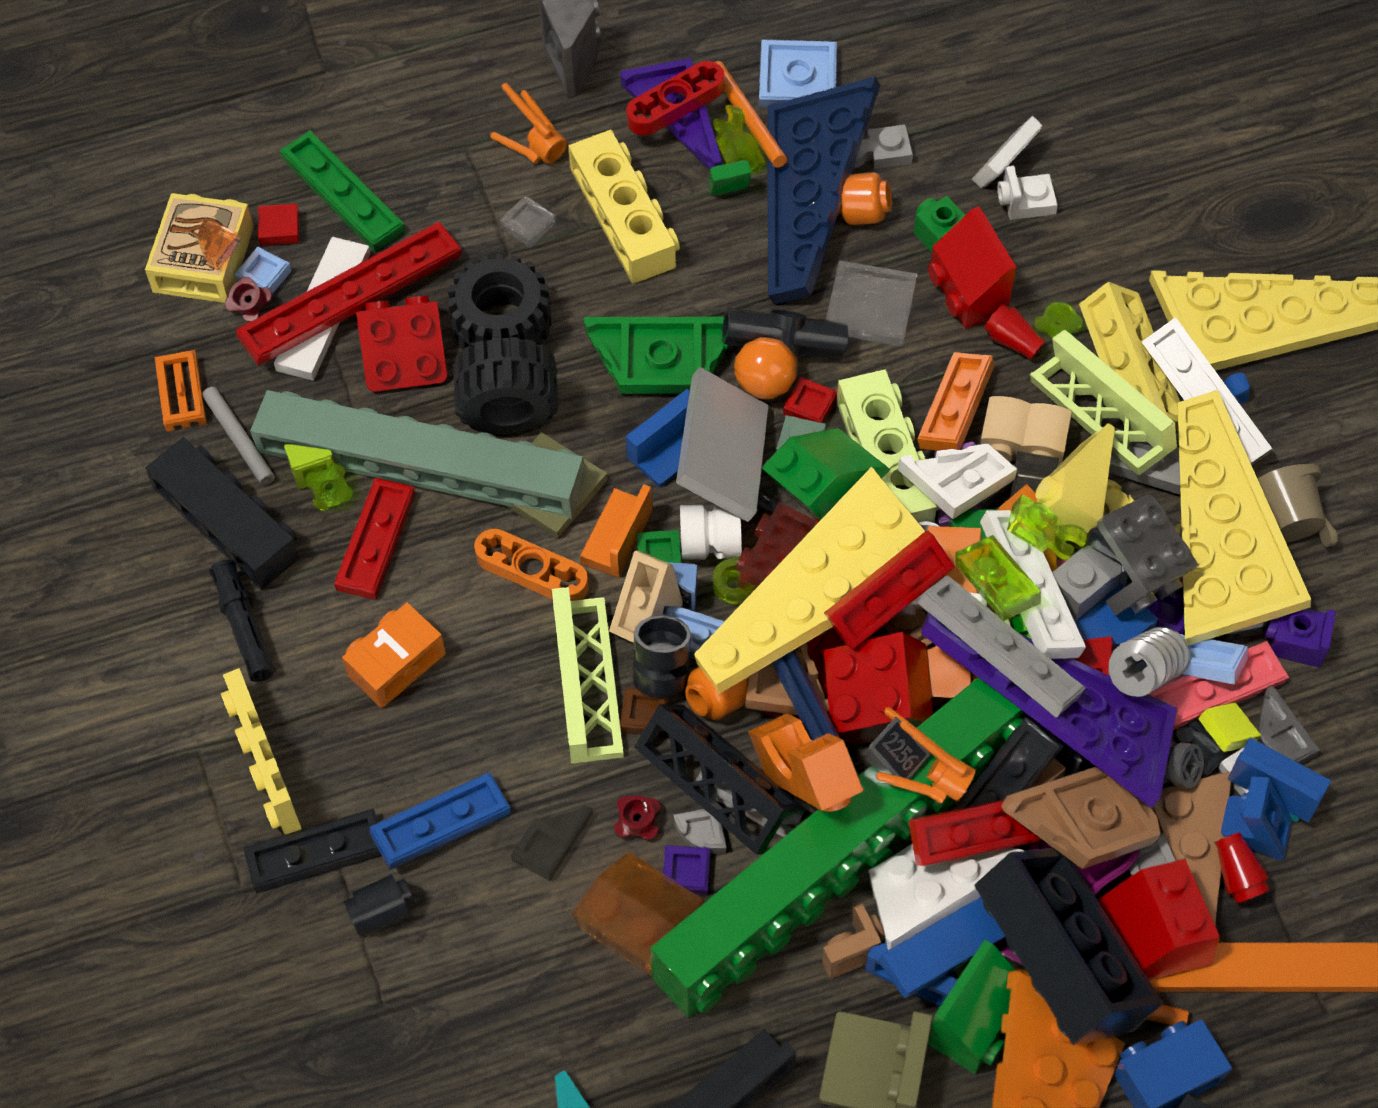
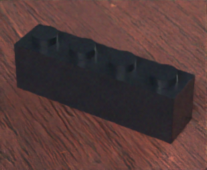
M185 437L181 438L145 467L153 489L226 558L235 561L236 567L260 590H263L300 559L295 545V541L298 540L296 534L284 521L281 520L279 523H276L269 516L270 512L266 505L257 496L253 495L249 498L242 491L243 488L239 480L229 470H225L222 473L215 466L216 463L211 454L203 446L199 445L195 448Z

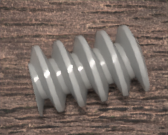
M1155 627L1121 643L1113 651L1109 660V675L1112 683L1119 691L1129 696L1141 697L1180 677L1186 671L1190 662V650L1185 639L1178 632L1166 627Z

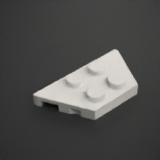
M913 844L870 869V883L874 898L876 899L888 950L980 898L981 896L974 887V884L1008 853L1024 850L1008 847L926 866H918L915 862Z

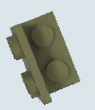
M837 1012L819 1101L822 1104L840 1108H916L932 1015L913 1012L911 1025L907 1026L846 1012Z

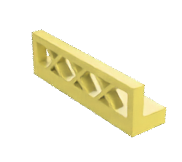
M1107 282L1079 304L1098 357L1175 422V430L1178 431V402L1180 400L1176 389L1142 343L1143 340L1154 332L1139 293Z

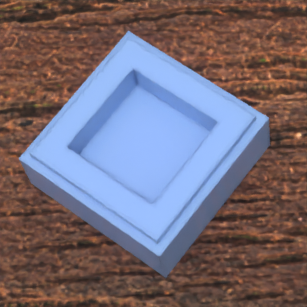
M257 246L234 275L236 282L243 277H250L260 288L267 287L273 294L292 270L289 262Z

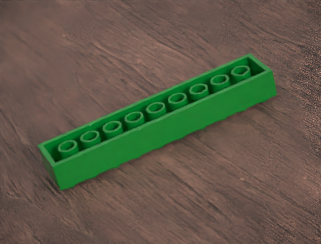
M978 677L918 726L917 729L949 755L956 757L976 770L969 785L971 787L1025 719L1026 713ZM931 754L930 758L910 780L932 786L933 781L927 778V774L937 758ZM871 765L858 776L863 791L852 796L850 804L831 812L816 810L650 947L652 979L688 1019L698 1010L702 1014L706 1013L721 999L722 994L720 992L733 981L736 984H740L746 980L756 969L757 965L755 962L767 952L774 955L784 948L791 939L790 933L803 923L805 926H809L815 922L824 912V904L835 895L842 898L848 894L858 883V876L868 867L872 869L887 860L892 854L891 848L903 839L905 842L912 840L909 819L928 816L935 811L936 813L945 812L956 800L947 795L940 804L927 795L876 779V774L880 771Z

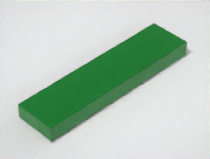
M311 130L279 150L281 159L374 253L406 232L404 223Z

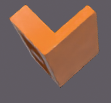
M643 484L638 496L614 488L580 555L581 564L620 578L637 544V533L643 532L653 512L652 487Z

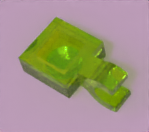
M727 105L725 110L728 113V121L718 118L713 121L714 128L719 133L715 140L727 164L748 160L751 172L758 173L766 164L759 150V144L752 134L743 132L745 118L742 109Z
M1023 494L1012 505L1007 530L1041 552H1044L1049 547L1059 558L1067 561L1073 556L1074 547L1067 544L1066 541H1073L1083 547L1087 537L1086 531L1078 525H1058V516L1053 514L1047 506L1034 502Z

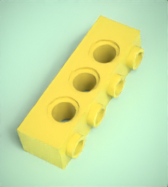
M612 130L568 145L570 170L632 284L675 269V251L680 249L677 236L672 228L666 229L663 224L661 208L656 199L650 200L646 193L647 185L642 173L639 170L634 172L631 166V156L624 142L618 143Z

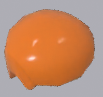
M759 337L746 343L737 354L734 364V375L743 390L751 396L759 399H774L786 393L796 380L798 360L783 341Z

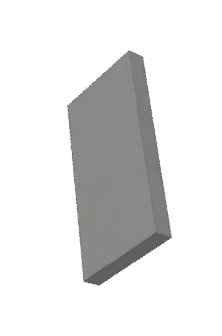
M699 367L692 375L676 483L739 518L749 521L757 511L768 405Z

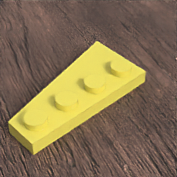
M240 668L223 674L228 690L222 692L221 696L229 717L238 715L242 727L235 729V733L243 753L246 754L252 751L257 764L249 766L257 790L267 789L271 801L263 804L271 827L275 829L281 826L284 835L300 831L302 828Z

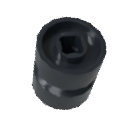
M657 615L642 620L635 627L633 682L641 693L654 698H668L682 693L687 687L690 667L691 631L682 620L673 616Z

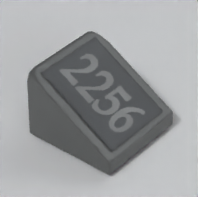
M895 717L868 747L866 761L880 772L911 779L930 758L931 753L900 727L901 720Z

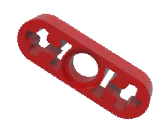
M712 61L699 62L632 99L626 108L628 128L637 135H651L716 99L724 90L723 68ZM671 93H681L686 97L683 102L677 104L670 103L665 98Z

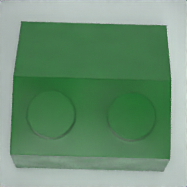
M839 428L789 437L762 466V469L786 494L819 521L871 467L881 479L890 471L884 463Z
M984 939L936 1012L928 1040V1045L975 1075L983 1062L989 1066L994 1063L1005 1044V1041L1001 1040L1000 1036L1002 1034L1003 1014H1008L1011 990L1006 989L1008 972L1016 971L999 950L986 939Z

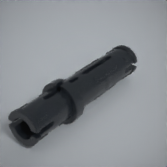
M219 561L211 566L212 569H209V573L219 594L218 606L220 611L227 616L250 681L260 682L267 680L274 675L276 668L253 614L251 594L244 589L235 561Z

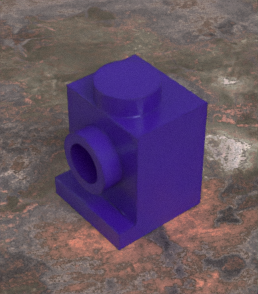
M1304 609L1267 621L1264 637L1272 639L1270 647L1276 657L1320 668L1330 647L1336 611L1327 609L1326 613Z

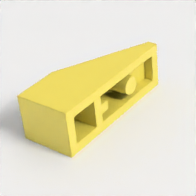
M1108 423L1082 442L1037 487L1035 494L1037 504L1034 518L1074 542L1096 527L1098 520L1103 517L1114 426Z

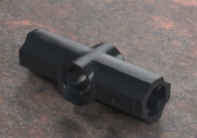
M727 308L722 324V342L730 346L743 347L746 343L759 337L774 338L783 341L796 357H799L800 354L842 359L848 344V325L839 321L806 318L801 313L788 310L773 309L770 313Z

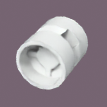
M704 505L680 506L682 561L705 560L709 553H714L718 559L741 558V519L738 516L717 505L714 506L712 511H707Z

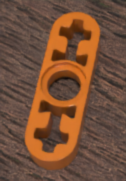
M488 529L476 538L474 545L476 559L484 570L552 600V589L562 588L561 580L567 582L571 577L576 578L577 586L573 584L568 586L570 601L583 600L586 597L589 588L588 576L585 568L579 563L500 529ZM496 545H501L502 553L494 552L492 556L487 555L486 548L494 549ZM508 557L512 558L511 565H509ZM533 558L540 560L544 566L537 574L528 575L519 569L522 562ZM552 568L555 570V576L551 575Z

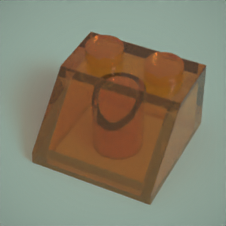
M628 852L597 877L572 915L579 929L652 976L650 947L704 903V900Z

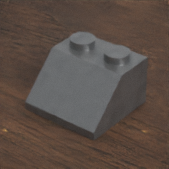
M539 0L543 45L567 98L575 97L598 59L597 42L601 41L600 29L595 20V17L600 16L597 0Z

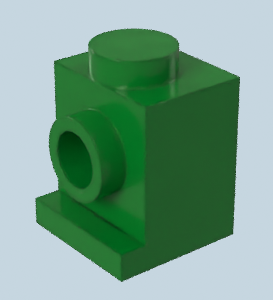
M948 196L939 201L929 198L916 211L913 233L932 253L933 245L954 227L965 214Z

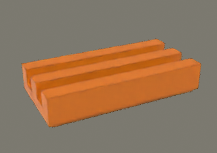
M195 350L155 357L163 423L166 432L174 431V426L182 425L183 429L190 428V423L198 422L199 426L206 425L204 399L202 397L199 365ZM188 361L195 411L188 410L182 362ZM173 364L180 412L173 415L166 365Z

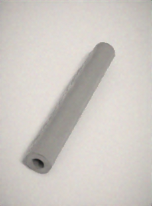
M207 388L202 393V397L260 485H269L275 479L274 474L217 388Z

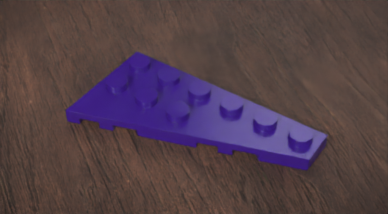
M927 612L921 631L923 636L1153 808L1161 796L1177 712L1176 707L1149 694L1141 697L1129 696L1119 691L1112 683L1110 676L1072 658H1058L1051 660L1083 685L1085 690L1078 700L1056 718ZM1020 634V635L1023 636L1026 640H1028L1032 645H1034L1032 639H1030V638H1028V637H1026V636Z

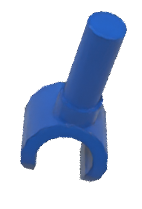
M1236 373L1229 376L1224 381L1225 385L1240 405L1246 403L1250 395V384L1244 373Z

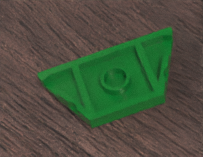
M584 317V331L620 394H681L686 389L690 391L692 375L697 369L701 367L714 374L730 345L722 342L724 317Z

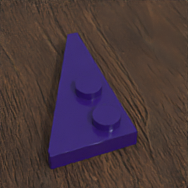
M688 58L620 71L621 85L636 98L693 66L692 59ZM671 93L665 99L670 103L677 104L683 102L686 97L681 93ZM705 105L665 127L709 170L711 167L722 165Z

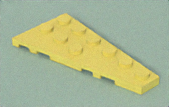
M1151 271L1149 278L1168 322L1175 317L1215 371L1378 330V277H1357L1354 281H1331L1330 276H1315L1313 280H1294L1293 275L1230 273L1227 277H1203V272H1188L1187 276H1166V271Z
M1215 390L1178 402L1182 540L1187 544L1191 554L1199 564V566L1183 576L1184 628L1187 645L1189 646L1310 608L1311 598L1219 391Z
M871 467L694 653L697 664L720 694L827 631L833 625L824 612L925 532L924 529Z

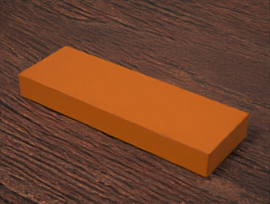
M953 353L917 438L920 449L935 451L961 450L994 369L993 356Z

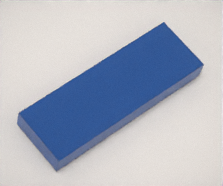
M488 772L370 826L369 833L389 870L509 815L510 806L491 773Z
M981 897L880 956L879 963L904 999L969 962L984 939L991 942L994 946L1007 939L996 920L985 910Z

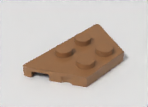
M1098 767L1008 795L1001 805L1004 812L1082 869L1153 845L1160 836L1158 818L1153 808Z

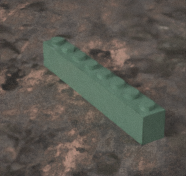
M267 390L250 430L259 453L288 459L284 445L287 444L327 449L332 453L337 470L513 507V504L567 516L570 517V520L573 519L574 510L586 476L583 456H578L569 450L559 449L555 451L537 447L527 441L512 442L498 439L488 433L474 434L459 431L446 424L436 426L421 423L408 416L393 417L383 415L370 408L355 409L341 406L331 400L317 401L307 399L289 391L279 393Z

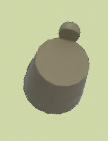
M1299 464L1286 466L1268 472L1258 478L1285 542L1297 541L1309 537L1318 531L1321 542L1325 547L1334 546L1338 542V534L1323 512L1316 483L1323 474L1318 465Z

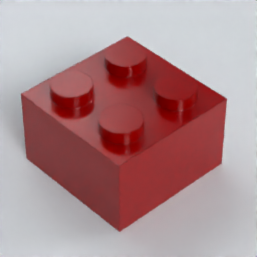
M902 631L864 640L853 650L847 645L824 650L829 718L840 739L853 745L873 742L892 721L884 714V710L887 707L892 708L916 728L933 715L926 644Z

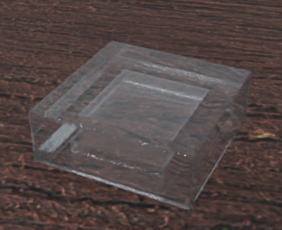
M526 195L500 219V226L503 230L530 248L556 223L555 214Z

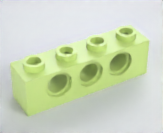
M886 369L838 380L837 405L848 436L890 469L882 480L918 523L923 521L934 523L936 511L940 510V507L898 470L899 459L903 456L912 455L914 461L926 459L922 451L916 452L912 442L915 440L913 424L909 417L904 418L900 409L902 407V397L897 383L891 384ZM871 417H881L883 420H874ZM890 450L897 454L889 455L883 453V451ZM906 485L909 487V489L902 490L896 488L895 486Z

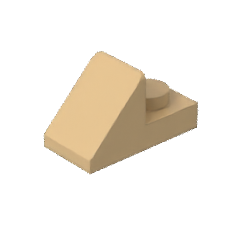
M634 550L609 632L634 643L635 627L642 620L651 616L662 615L665 606L682 607L683 601L673 565L641 551Z

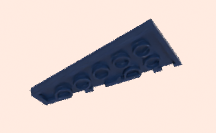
M876 77L768 105V130L787 157V162L779 168L774 167L768 158V296L774 304L812 294L842 204L843 187L847 178L852 174L881 86Z

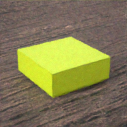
M1236 702L1205 709L1198 718L1223 752L1243 748L1250 738L1257 741L1261 736Z

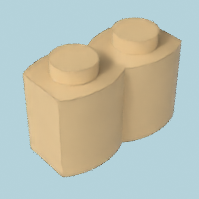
M992 396L989 398L981 444H989L1009 462L1022 461L1029 464L1032 468L1042 471L1057 468L1063 462L1072 411L1052 404H1030L1012 397Z

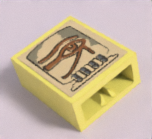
M171 193L145 268L153 293L225 303L232 286L236 283L234 274L242 266L254 229L248 204L231 199L217 200L203 198L195 194L182 195Z

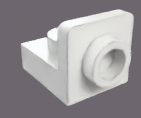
M1014 166L1005 167L1004 179L1002 182H998V198L1000 205H1006L1010 220L1056 214L1058 204L1049 174L1017 178Z

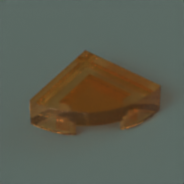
M206 218L200 226L198 240L201 251L207 263L214 269L219 270L241 242L239 234Z

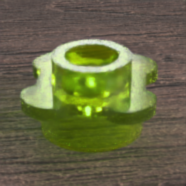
M1064 302L1051 303L1046 307L1044 315L1036 317L1034 322L1036 330L1044 331L1052 338L1064 329L1071 334L1073 331L1080 330L1083 325L1082 318L1076 315L1074 308ZM1055 322L1062 323V325H1056Z
M332 463L327 470L319 473L312 471L307 474L305 484L308 488L312 489L314 495L313 505L318 510H326L329 506H337L351 499L353 491L344 480L345 469L342 465ZM331 483L333 485L332 489L326 490V484Z

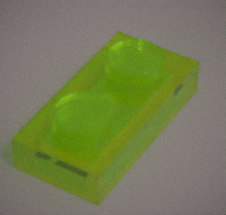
M993 535L955 552L956 566L1002 621L1041 603V591Z

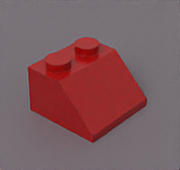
M979 206L970 210L933 245L931 263L928 264V274L934 286H940L945 294V301L950 314L953 317L958 316L965 329L988 321L1002 304L1009 307L1016 265Z
M1186 859L1141 869L1098 899L1101 907L1148 980L1212 965L1220 936Z

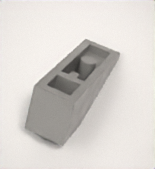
M1090 546L1079 550L1052 572L1074 622L1120 585L1119 578L1122 568L1120 561Z

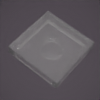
M839 260L826 320L846 323L848 325V337L903 346L917 282V273Z

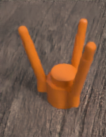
M503 83L502 89L534 125L527 136L530 148L496 132L490 134L491 139L526 156L534 164H537L541 159L547 164L555 162L566 150L567 140L555 129L526 90L521 92V98L509 84Z
M885 708L884 714L891 720L895 717L900 719V727L937 759L927 774V778L933 781L932 786L884 772H878L876 779L893 786L927 795L940 804L947 795L956 801L959 800L970 785L976 770L956 757L949 755L892 708Z

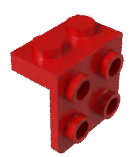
M429 296L405 298L406 305L390 307L389 301L371 302L365 304L366 311L356 312L366 386L370 391L377 392L443 383L447 379L440 311L437 301L430 302Z

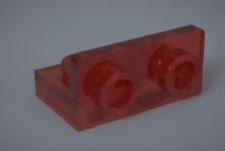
M780 502L772 516L764 513L754 532V536L759 538L753 550L745 547L736 564L735 570L741 572L737 587L745 590L749 582L759 586L819 522Z

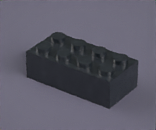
M1055 848L1010 852L974 884V887L983 899L982 902L985 910L996 920L1007 938L1009 949L1022 962L1031 977L1034 989L1044 998L1056 1017L1058 1028L1069 1038L1072 1045L1126 1035L1163 1004V1001L1074 863Z

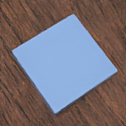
M761 40L759 107L768 108V105L836 87L837 42Z

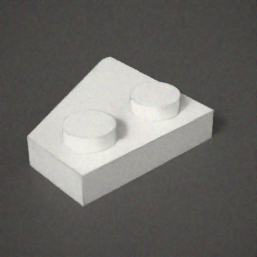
M989 444L969 446L964 450H941L936 452V458L914 461L912 455H907L899 459L898 470L952 519L1014 481L1017 468Z

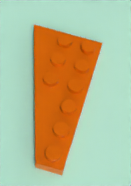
M1019 970L1008 972L1006 989L1011 990L1009 1012L1008 1014H1003L1001 1032L1006 1034L1003 1061L997 1064L992 1108H1099L1125 1043L1117 1037L1072 1045L1069 1038L1058 1028L1056 1017L1044 998L1034 989L1031 979Z

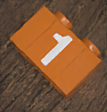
M406 602L397 611L392 610L380 620L378 626L366 637H360L353 641L347 648L345 655L342 656L347 676L382 709L441 659L446 652L442 634Z

